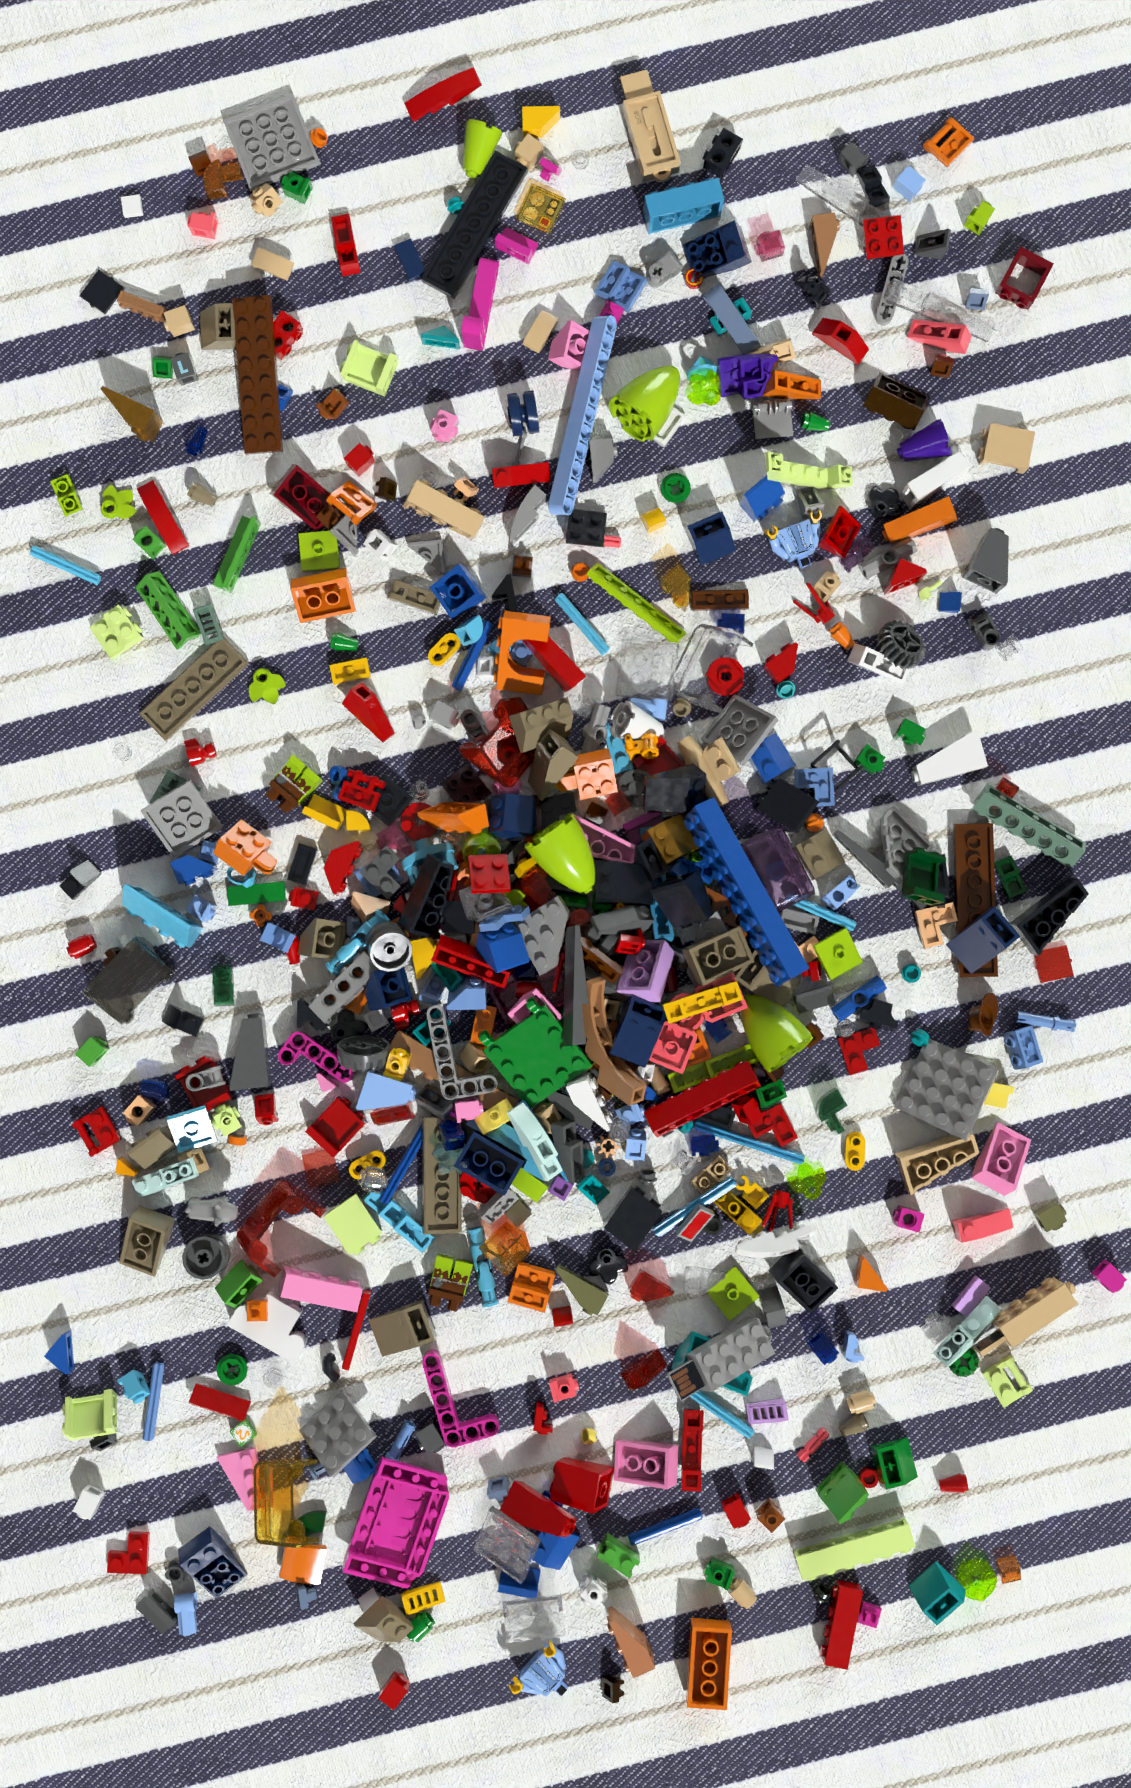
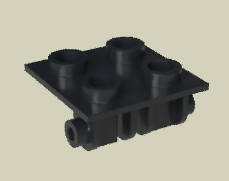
M466 764L440 782L442 788L453 799V802L471 803L481 801L491 794V791L469 764Z

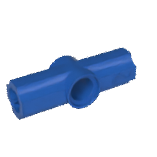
M876 975L830 1010L835 1018L842 1022L885 991L887 987L883 980ZM857 993L863 997L861 1004H857L854 1000V996Z

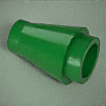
M810 411L803 413L800 427L804 428L805 431H828L830 420Z
M339 632L332 633L330 648H333L334 651H357V639Z

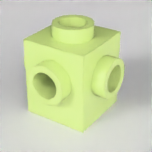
M229 1103L218 1105L211 1113L213 1116L211 1120L216 1130L220 1128L224 1137L242 1127L237 1119L240 1117L235 1106L231 1108Z

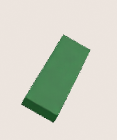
M284 881L253 884L247 888L243 885L227 887L228 906L287 901Z

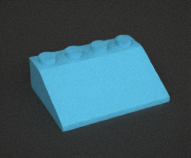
M124 884L122 905L127 908V913L134 917L140 916L143 918L142 922L151 928L154 925L159 929L158 933L167 938L171 936L175 939L174 943L182 948L185 946L192 947L203 930L202 926L141 887Z

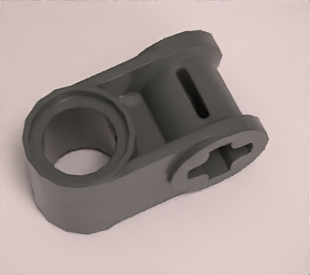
M986 611L982 612L981 616L967 621L969 629L983 649L991 650L999 643L1000 633ZM986 636H991L994 643H989L986 640Z
M467 709L462 712L460 719L474 748L485 739H491L475 711ZM468 714H472L475 717L474 722L471 724H467L464 721V717Z

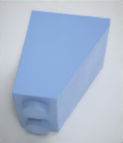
M370 1070L367 1072L356 1109L366 1110L407 1105L415 1099L418 1090L415 1088L416 1083L406 1080L398 1081L383 1076L382 1072Z

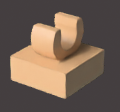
M466 477L458 479L454 484L457 488L454 491V495H458L461 491L464 494L461 500L463 502L467 501L469 497L476 495L479 490Z

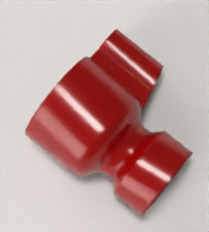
M196 738L184 741L186 753L192 767L204 763L206 758L212 759L217 757L213 743H208L205 747H201Z
M417 999L410 1001L408 1004L402 1002L390 1007L397 1031L409 1028V1015L421 1014Z

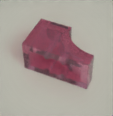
M397 823L376 834L378 837L376 842L381 850L388 845L392 850L400 851L407 857L414 853Z

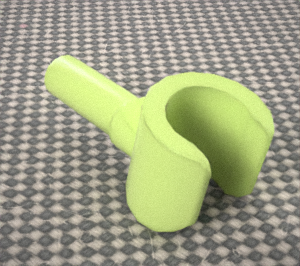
M938 580L933 585L919 591L921 601L931 598L930 591L941 585L942 581Z

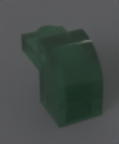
M833 1088L820 1097L816 1105V1116L821 1122L827 1119L828 1121L825 1123L831 1132L835 1131L839 1135L845 1130L835 1113L848 1105L838 1089Z

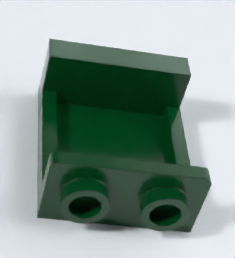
M915 847L911 851L904 852L901 897L928 905L944 903L945 895L937 893L939 864L946 862V857L940 856L937 852L924 851V848Z

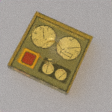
M531 184L517 213L516 220L551 234L566 202V198Z

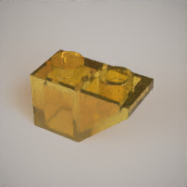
M678 564L661 578L660 587L665 594L669 593L672 596V602L678 609L681 608L685 611L689 602L691 578Z

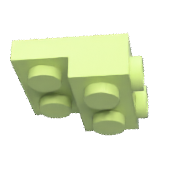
M119 604L103 615L104 618L89 627L112 660L144 639L140 634L142 632L137 622L133 623L130 617L132 615L126 607L122 608Z

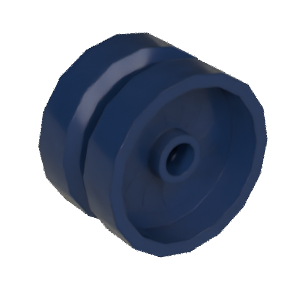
M534 390L523 392V404H520L517 393L507 394V412L513 437L523 435V423H526L527 431L530 434L540 433Z

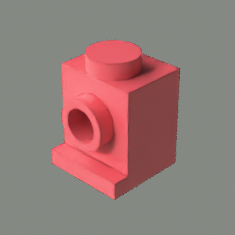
M203 212L198 214L191 213V216H188L187 226L194 236L215 239L219 221L215 213L212 212L210 216Z
M572 1373L549 1379L554 1403L577 1396L576 1391L579 1390L577 1378L573 1379ZM567 1386L568 1391L563 1392L561 1388Z

